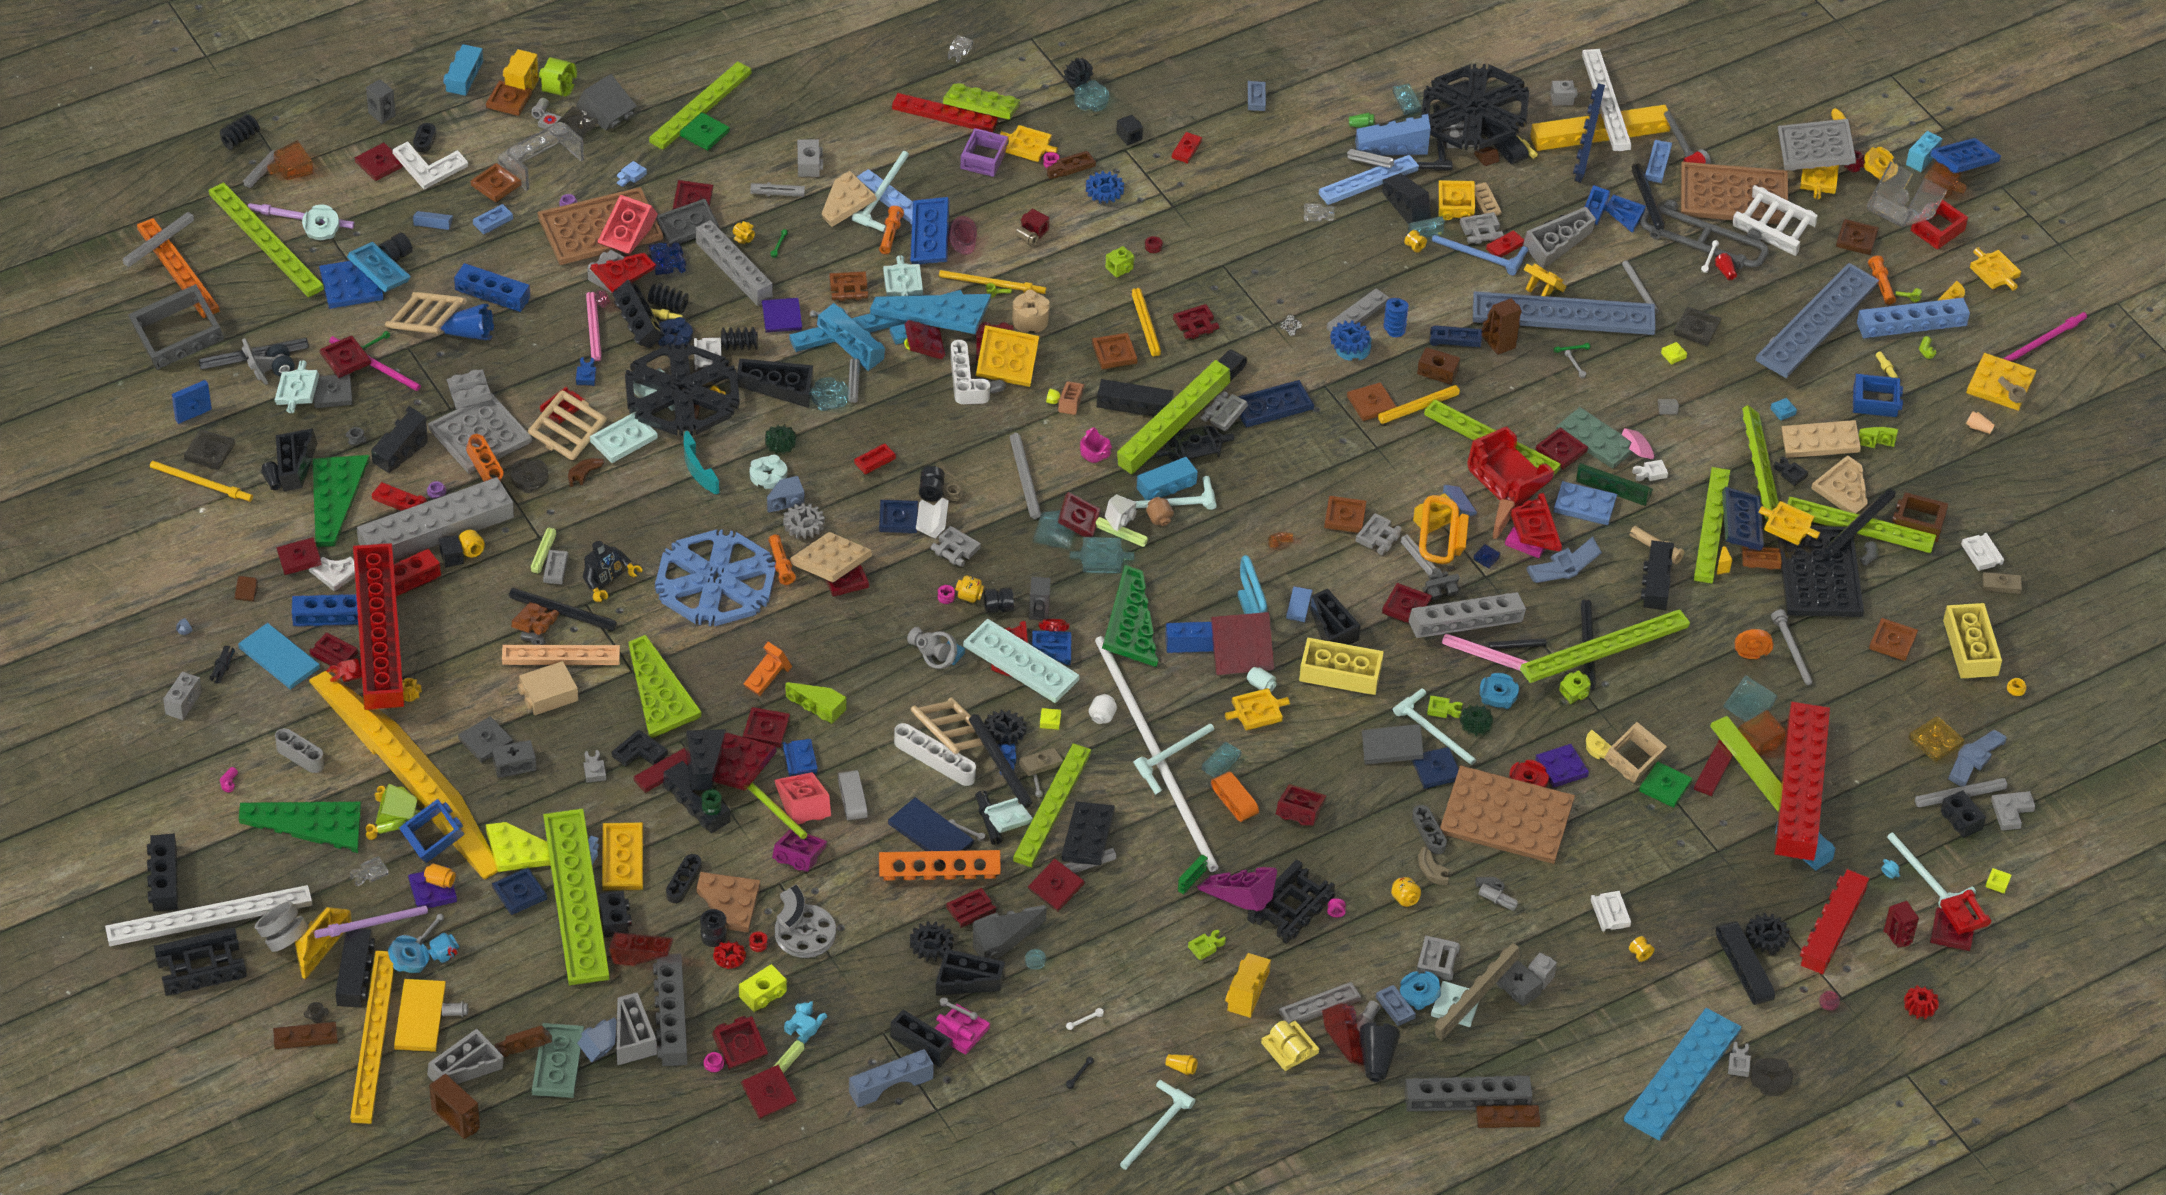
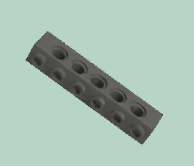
M681 953L657 955V963H653V974L658 975V979L654 980V992H659V996H655V1008H659L660 1011L656 1012V1025H660V1029H656L657 1042L661 1041V1046H657L658 1058H662V1066L687 1065Z
M1521 1075L1504 1077L1406 1079L1404 1090L1407 1112L1476 1110V1106L1531 1105L1532 1102L1530 1076Z

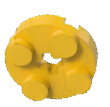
M1872 147L1865 154L1864 168L1880 181L1885 182L1896 174L1897 163L1894 165L1893 155L1885 148Z

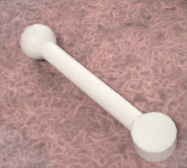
M1717 240L1712 242L1710 254L1705 265L1701 268L1703 273L1709 271L1708 265L1715 248L1719 245Z
M1098 1008L1093 1014L1073 1023L1068 1022L1066 1028L1072 1030L1074 1026L1096 1016L1102 1017L1104 1011Z

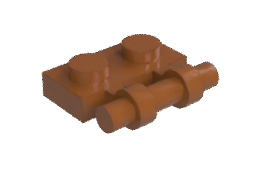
M866 271L829 273L831 291H838V293H831L832 300L842 302L845 299L859 301L863 298H868V291H861L867 289ZM847 290H855V292H844V291H847Z
M530 602L512 620L511 627L527 633L534 630L537 635H540L549 629V625L555 623L559 613L557 610L547 613V608Z

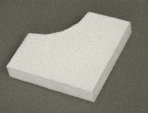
M322 557V565L309 569V572L334 592L355 578L354 559L351 557L339 561Z

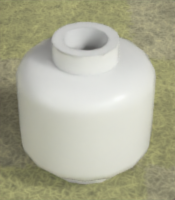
M1106 694L1096 696L1089 708V715L1092 720L1097 724L1109 723L1117 710L1115 700Z

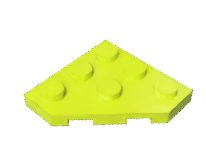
M507 822L486 824V833L498 872L551 865L547 841Z

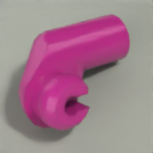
M230 767L220 778L221 788L227 793L232 792L235 788V783L232 780L236 777L238 771L234 767Z

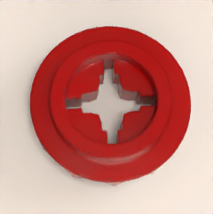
M1043 619V621L1039 622L1041 630L1052 632L1065 631L1070 626V623L1063 619Z
M728 940L727 943L720 942L719 946L715 947L713 958L720 967L732 969L740 966L745 961L746 951L744 946L739 945L737 941L732 943ZM730 951H733V954H730V955L727 956V958H726V953H729Z

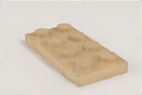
M1856 420L1781 426L1786 458L1860 452Z

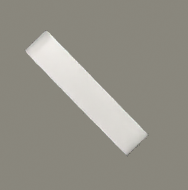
M906 723L898 724L895 727L894 744L897 748L961 785L970 786L975 782L976 765L973 761L959 753L955 755L942 743Z

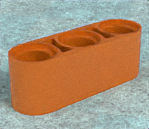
M480 434L471 435L466 451L484 482L493 479L490 475H495L501 482L504 473L485 438ZM472 444H478L480 447H474ZM481 459H486L488 463L482 462Z
M1229 771L1211 780L1214 792L1239 822L1259 814L1257 803L1232 772Z

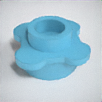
M1884 859V865L1881 867L1882 872L1891 879L1895 876L1899 877V866L1892 860Z

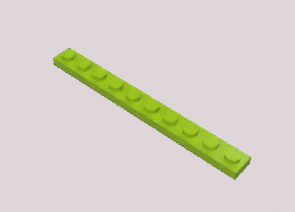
M224 182L208 190L212 199L307 297L324 290L323 284Z
M1679 609L1521 664L1520 670L1529 683L1686 629L1689 627L1690 622Z

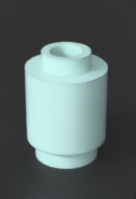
M1253 667L1247 675L1249 683L1259 690L1269 688L1270 692H1272L1276 687V677L1260 667Z

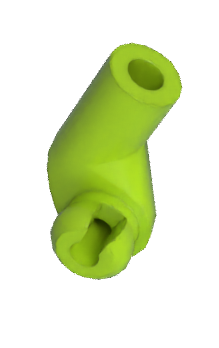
M1925 336L1919 346V351L1925 358L1932 359L1936 355V350H1932L1933 347H1929L1932 340L1930 337Z

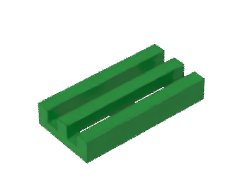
M1203 854L1200 855L1179 877L1178 892L1184 895L1205 873L1208 857Z

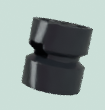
M402 232L378 245L395 262L400 260V257L403 258L413 251L410 240Z
M927 466L922 469L919 496L923 500L934 502L942 498L945 473L941 468Z
M1012 587L1000 588L999 591L995 588L984 589L986 614L998 613L999 610L1002 612H1014Z
M710 909L703 912L700 917V936L706 946L718 947L720 942L725 943L727 939V919L722 911Z

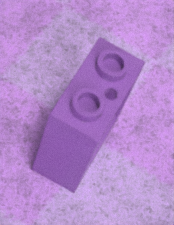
M974 128L961 154L960 169L994 177L1006 154L1008 136ZM977 145L998 150L995 159L976 155L973 152Z

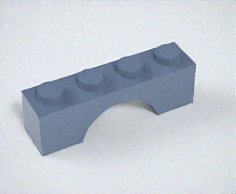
M925 1049L850 1077L849 1093L857 1107H862L877 1101L884 1090L896 1083L910 1082L916 1086L932 1080L934 1064Z

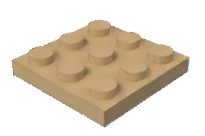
M828 532L790 559L792 565L834 582L870 558L872 553L871 549Z

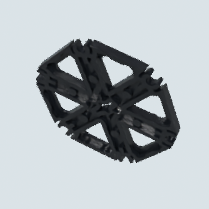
M1471 64L1434 78L1431 81L1432 87L1426 86V90L1424 89L1421 118L1422 115L1428 114L1431 128L1430 135L1459 149H1462L1464 144L1465 150L1468 149L1469 145H1473L1474 150H1477L1479 145V150L1517 136V133H1520V127L1518 126L1524 128L1525 124L1527 125L1530 96L1528 87H1525L1524 81L1521 78L1488 64V69H1486V64H1483V67L1478 69L1476 64H1473V69H1471ZM1467 77L1469 78L1468 93L1448 83ZM1489 78H1497L1508 83L1486 93ZM1433 100H1440L1451 105V107L1429 114L1430 104ZM1513 101H1520V115L1508 112L1500 108V106ZM1483 120L1503 129L1504 132L1490 139H1483L1481 137ZM1464 121L1463 136L1460 139H1455L1441 132L1446 127Z
M681 343L680 349H676L674 344H671V350L668 344L633 361L630 364V370H626L625 387L629 413L636 412L635 419H638V422L676 436L677 430H679L680 436H683V431L688 430L692 436L694 429L697 435L732 418L735 409L739 408L740 398L735 366L728 367L729 360H726V357L687 344V349H685L684 343ZM695 354L713 362L711 365L690 375L688 358L690 355ZM660 356H667L670 360L671 375L650 368L646 364ZM724 379L730 380L731 393L727 395L708 389V387ZM633 383H638L657 391L643 398H637L634 395ZM674 404V421L669 422L652 415ZM693 404L717 413L704 420H697L694 415Z

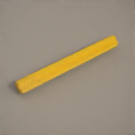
M1140 288L1132 289V297L1151 355L1153 357L1160 356L1161 348Z
M1457 385L1450 386L1378 414V420L1381 424L1390 422L1428 407L1434 399L1442 402L1458 396L1460 389Z

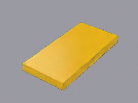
M643 822L603 823L602 891L643 890Z
M404 979L394 1043L395 1050L436 1052L446 981Z

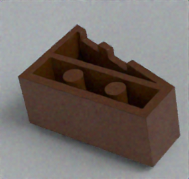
M1512 298L1494 304L1487 315L1488 319L1483 322L1484 326L1481 328L1482 337L1497 355L1516 348L1522 310L1520 305L1516 304Z

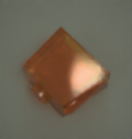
M1768 710L1738 727V730L1760 757L1769 751H1774L1779 745L1783 744L1785 730Z

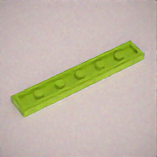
M1728 716L1712 722L1710 727L1779 812L1780 781Z

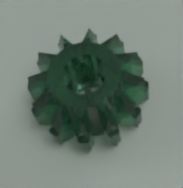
M777 424L776 427L770 426V429L765 434V445L768 447L769 452L775 451L776 455L778 453L784 455L785 452L791 453L792 448H795L796 434L792 427H786L785 424L783 426Z
M1469 704L1467 708L1463 709L1460 716L1462 730H1467L1468 735L1474 733L1475 736L1479 733L1484 736L1486 732H1490L1493 724L1491 710L1486 709L1485 705L1479 707L1476 704L1473 707Z

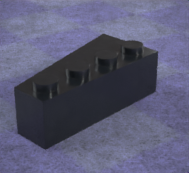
M739 358L737 371L738 387L809 408L813 385V365Z

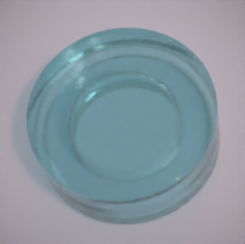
M1032 949L1026 953L1025 963L1029 968L1040 969L1045 965L1046 956L1043 951Z

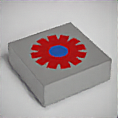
M546 111L538 121V127L554 132L561 124L562 117Z

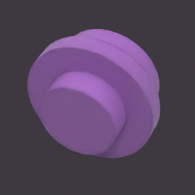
M571 194L563 195L559 201L560 206L577 203L576 198Z
M434 481L429 484L427 494L433 499L443 497L446 494V487L443 483Z

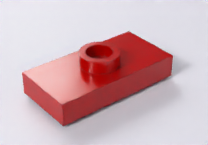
M1186 132L1173 151L1172 158L1188 164L1201 144L1202 137Z
M1513 230L1487 244L1486 250L1492 255L1502 258L1524 246V239Z
M884 443L855 458L854 464L866 475L895 460L896 454Z

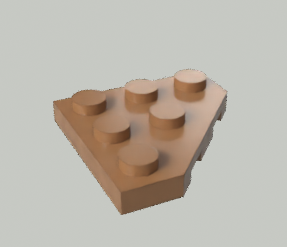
M700 872L697 884L698 895L707 901L710 909H718L725 914L727 919L726 927L729 930L749 933L760 888V880Z

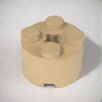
M1027 290L1025 293L1017 296L1013 301L1012 320L1014 327L1024 333L1043 331L1049 321V300L1033 290Z

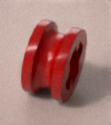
M758 931L752 933L749 937L750 948L755 952L764 951L768 945L767 935Z

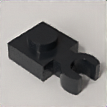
M1783 456L1780 459L1781 464L1777 461L1774 462V469L1782 472L1781 476L1794 486L1808 476V471L1795 462L1789 464L1788 459Z

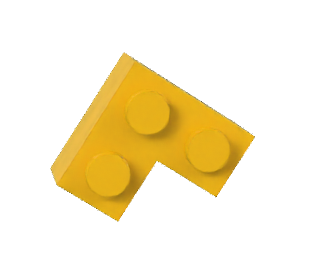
M517 49L515 55L511 56L509 65L503 70L505 85L524 90L527 87L533 91L539 81L537 54Z

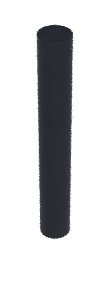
M1546 638L1488 642V648L1546 646L1547 643Z

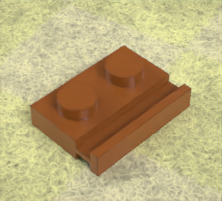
M1742 546L1743 566L1749 568L1760 567L1769 570L1781 569L1780 549L1763 547L1759 551Z

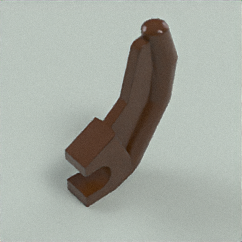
M590 458L582 460L570 468L568 473L569 486L573 487V481L576 480L580 482V485H583L589 471L602 467L604 459Z

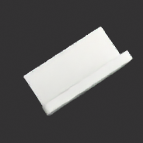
M941 498L935 505L921 500L919 502L916 529L936 538L945 529L949 501Z

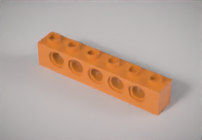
M1000 850L879 852V877H883V881L895 880V876H903L904 880H916V876H924V880H936V876H944V880L956 879V875H964V879H976V875H984V879H996V875H1000ZM958 859L965 862V868L962 871H957L954 868V862ZM977 859H982L985 862V868L982 871L976 870L974 867V862ZM901 860L904 862L905 869L902 872L895 871L893 867L895 861ZM917 860H922L925 863V869L921 872L914 869V863ZM936 860L944 861L945 869L943 871L935 870L934 862Z

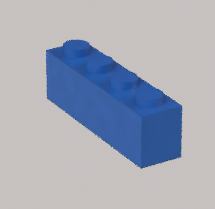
M1211 622L1166 623L1165 642L1167 653L1214 651Z

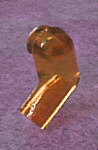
M1277 532L1268 537V546L1277 547L1278 541L1293 542V533Z

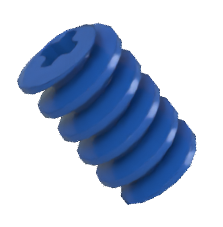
M1390 298L1386 302L1383 326L1391 337H1401L1406 332L1409 305L1400 298Z

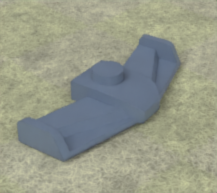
M1591 537L1574 553L1571 554L1569 548L1552 555L1550 557L1552 562L1530 565L1526 570L1535 583L1561 578L1570 579L1577 576L1579 571L1602 552L1594 537Z
M1993 730L1974 743L1964 745L1958 751V757L1948 780L1960 787L1966 786L1973 768L1981 770L1991 759L1992 754L1989 752L2000 745H2004L2007 737Z

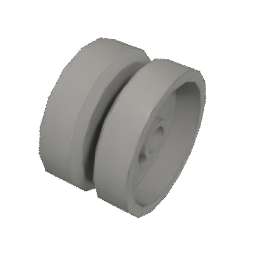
M291 901L272 908L255 924V929L260 936L266 937L265 943L272 952L282 950L291 945L308 929L309 925L302 916H297L298 910Z

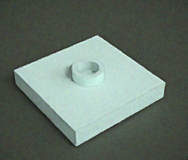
M1442 981L1440 987L1441 996L1435 1001L1431 1016L1443 1018L1448 1013L1450 1006L1453 1003L1456 1004L1461 999L1463 992L1467 989L1469 990V988ZM1479 1002L1458 1024L1471 1027Z

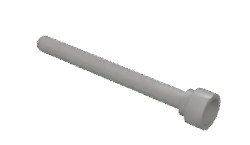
M1776 610L1771 614L1772 621L1780 627L1805 684L1810 686L1812 679L1787 626L1788 616L1785 610Z

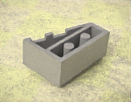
M638 992L618 997L617 1065L656 1055V1037Z
M475 1029L429 1062L427 1075L434 1082L446 1073L456 1084L501 1070L504 1057L478 1029Z

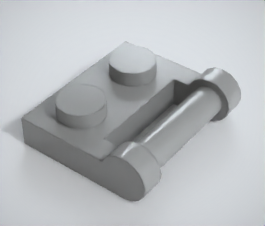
M1425 936L1417 971L1425 973V971L1431 972L1443 980H1452L1454 975L1453 967L1456 955L1460 951V944ZM1443 950H1448L1445 968L1439 967Z

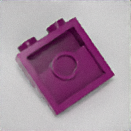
M789 829L775 843L772 858L778 863L789 864L796 870L808 872L816 864L817 857L826 848L827 841L810 834L802 840Z

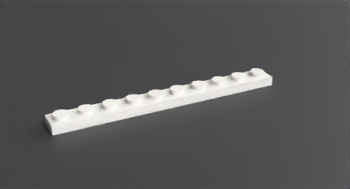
M1600 49L1583 50L1582 57L1593 89L1597 88L1598 83L1605 85L1600 112L1613 151L1631 150V142Z
M306 885L106 925L105 928L109 946L263 916L272 908L291 901L297 909L312 906L309 887Z

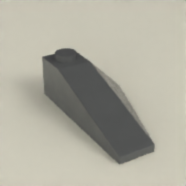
M1046 906L1025 908L1020 913L1008 911L1003 916H999L998 913L991 914L974 921L973 948L979 956L997 960L1046 921Z

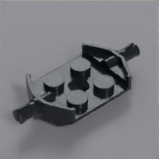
M1210 425L1179 431L1167 442L1164 449H1160L1155 453L1156 458L1169 456L1171 460L1176 461L1184 457L1193 459L1217 453L1219 458L1222 444L1234 441L1233 433L1222 435L1214 426Z

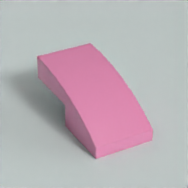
M1624 428L1622 435L1632 442L1629 449L1640 457L1653 460L1652 448L1645 437L1638 431Z

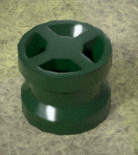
M707 790L702 794V810L708 815L718 814L722 809V796L718 791Z

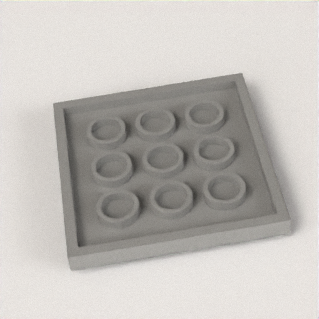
M1848 119L1778 126L1784 170L1794 171L1797 169H1813L1815 167H1831L1834 165L1856 163Z
M492 393L491 400L459 408L428 423V429L468 474L477 470L466 451L468 440L473 434H480L485 438L497 460L532 443V437ZM472 444L474 447H480L478 444ZM481 459L482 462L488 463L486 459Z

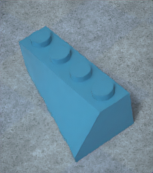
M833 303L818 315L817 326L854 359H859L860 364L867 371L884 360L885 348L883 344L877 342L867 330L861 328L855 319H851L843 308Z

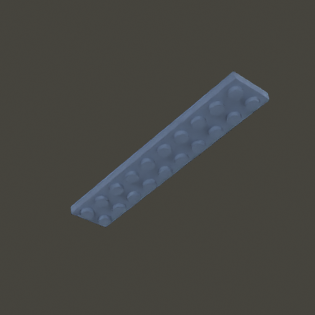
M1848 263L1756 356L1755 361L1787 378L1878 286L1879 279Z
M1475 291L1473 293V322L1483 323L1488 319L1487 315L1494 304L1512 298L1516 304L1520 305L1522 310L1520 326L1655 334V304Z

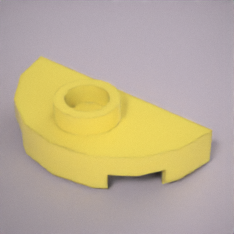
M1591 730L1587 734L1586 749L1590 755L1597 759L1605 758L1611 746Z

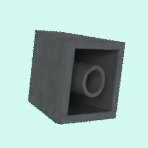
M612 74L586 88L576 105L581 112L604 130H608L611 127L614 129L620 125L622 120L632 118L637 107Z

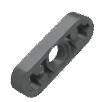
M1416 806L1413 809L1412 820L1426 846L1433 854L1444 853L1447 840L1432 812L1427 806ZM1432 827L1435 831L1426 832L1424 828Z

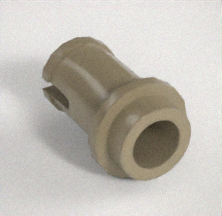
M1022 226L1018 227L1015 232L1016 237L1023 239L1028 245H1035L1039 240L1036 232H1030Z

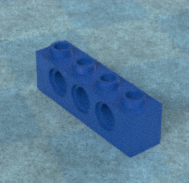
M465 263L454 277L456 291L519 312L522 311L530 299V285Z
M356 594L292 596L293 626L358 625Z

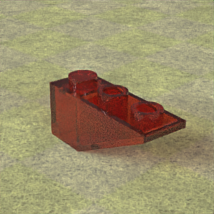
M615 932L609 947L613 963L637 965L668 956L673 938Z
M1341 1003L1322 1010L1325 1030L1347 1060L1352 1064L1364 1065L1354 1006Z

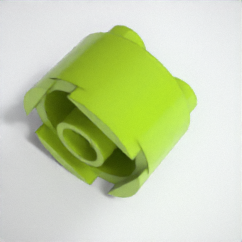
M549 57L545 67L541 68L539 72V78H542V91L559 96H569L575 84H572L573 78H577L576 65L569 61Z

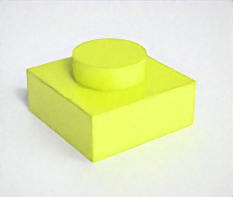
M1677 342L1663 347L1661 350V354L1671 365L1687 357V352Z
M1042 708L1040 728L1059 730L1061 710Z
M1992 868L1986 887L2005 894L2011 874Z

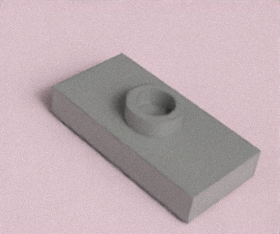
M549 550L543 583L563 584L569 557L567 551Z

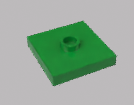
M701 112L680 131V136L708 151L730 132V127Z
M1657 762L1641 784L1639 792L1674 808L1692 783L1693 778Z

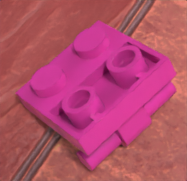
M952 1008L946 1016L938 1015L936 1021L939 1024L935 1027L936 1030L953 1039V1048L966 1055L990 1029V1023L979 1016L976 1020H972L970 1016Z

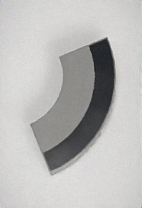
M797 884L780 894L784 908L777 915V921L789 933L799 925L805 910L804 895Z

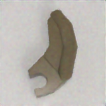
M1422 847L1418 854L1419 867L1429 881L1438 885H1448L1449 869L1441 865L1438 866L1433 862L1431 851L1427 847Z

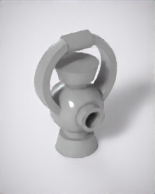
M914 627L908 634L907 642L910 645L918 646L919 651L923 654L924 660L929 666L935 669H945L953 664L957 655V644L952 635L946 632L924 633L919 627ZM945 636L950 644L941 643L939 637ZM935 655L939 661L943 662L946 660V662L937 665L933 662L931 656Z

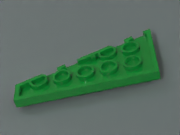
M369 455L312 458L316 547L336 546L342 531L343 522L348 516L349 507L352 506L360 480L364 476L366 465L370 461Z
M1125 565L1101 649L1157 667L1158 657L1155 654L1156 645L1153 642V627L1150 611H1148L1147 607L1148 598L1145 595L1144 574L1142 570Z
M361 802L240 803V824L260 829L266 827L274 829L276 833L282 834V832L292 834V837L319 844L325 842L333 844L335 848L341 849L344 847L351 849V852L358 853Z

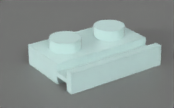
M1018 798L988 806L984 811L985 814L990 816L989 820L999 833L1030 824L1033 819L1024 806L1018 803Z

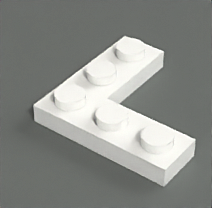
M409 142L393 149L394 156L423 189L468 167V161L458 150L428 166Z

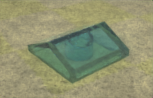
M1061 510L1043 512L1033 538V543L1070 550L1075 532L1057 523Z
M1745 675L1723 707L1756 727L1768 715L1778 696Z

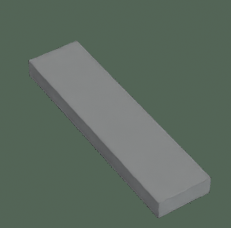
M1349 982L1279 1008V1014L1283 1021H1287L1288 1024L1293 1021L1300 1024L1359 1002L1361 996L1353 983Z

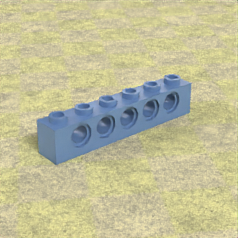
M1964 298L1859 310L1857 325L1862 337L1869 338L1967 326L1970 312Z

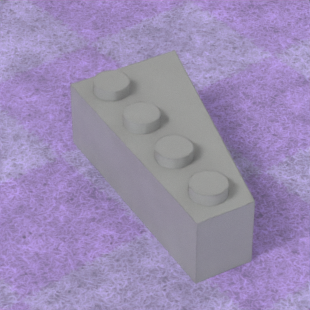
M1587 207L1581 208L1527 231L1523 245L1528 248V252L1538 265L1545 269L1590 235L1596 219Z

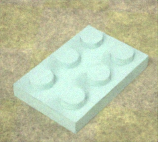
M636 412L590 436V442L611 463L658 438L657 432L651 426L638 422V419H635Z

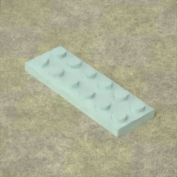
M989 619L984 621L964 640L963 646L1054 703L1079 681V674Z

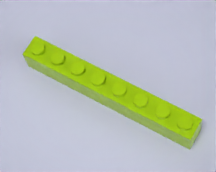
M1217 360L1212 362L1117 451L1118 466L1130 474L1135 473L1230 383V369Z

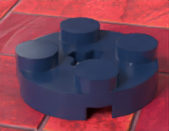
M682 317L659 323L665 334L658 341L661 347L669 344L671 350V344H674L676 349H680L681 343H684L686 348L687 344H690L691 339H693V329Z

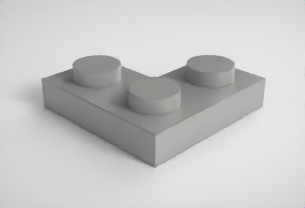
M2030 791L1992 795L1991 798L2001 831L2021 829L2022 823L2018 813L2034 812L2035 804Z

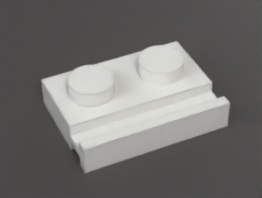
M694 338L695 347L721 356V338H702V340ZM694 354L695 370L705 368L713 363L709 359Z
M1984 533L1983 536L1977 535L1962 539L1961 545L1978 571L1995 567L1996 564H2003L2004 558L1987 533Z
M1620 891L1603 893L1596 897L1591 895V903L1602 932L1606 929L1615 930L1631 926V920Z

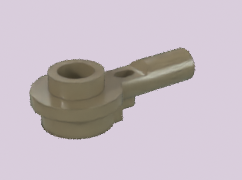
M2003 376L1998 379V382L2009 391L2008 396L2011 401L2021 403L2027 399V393L2023 387L2013 385Z

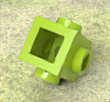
M1124 246L1106 254L1105 268L1117 278L1134 269V255Z
M1578 670L1574 674L1571 672L1564 677L1560 683L1559 691L1570 704H1573L1578 699L1583 700L1589 695L1591 682L1587 675L1582 674Z

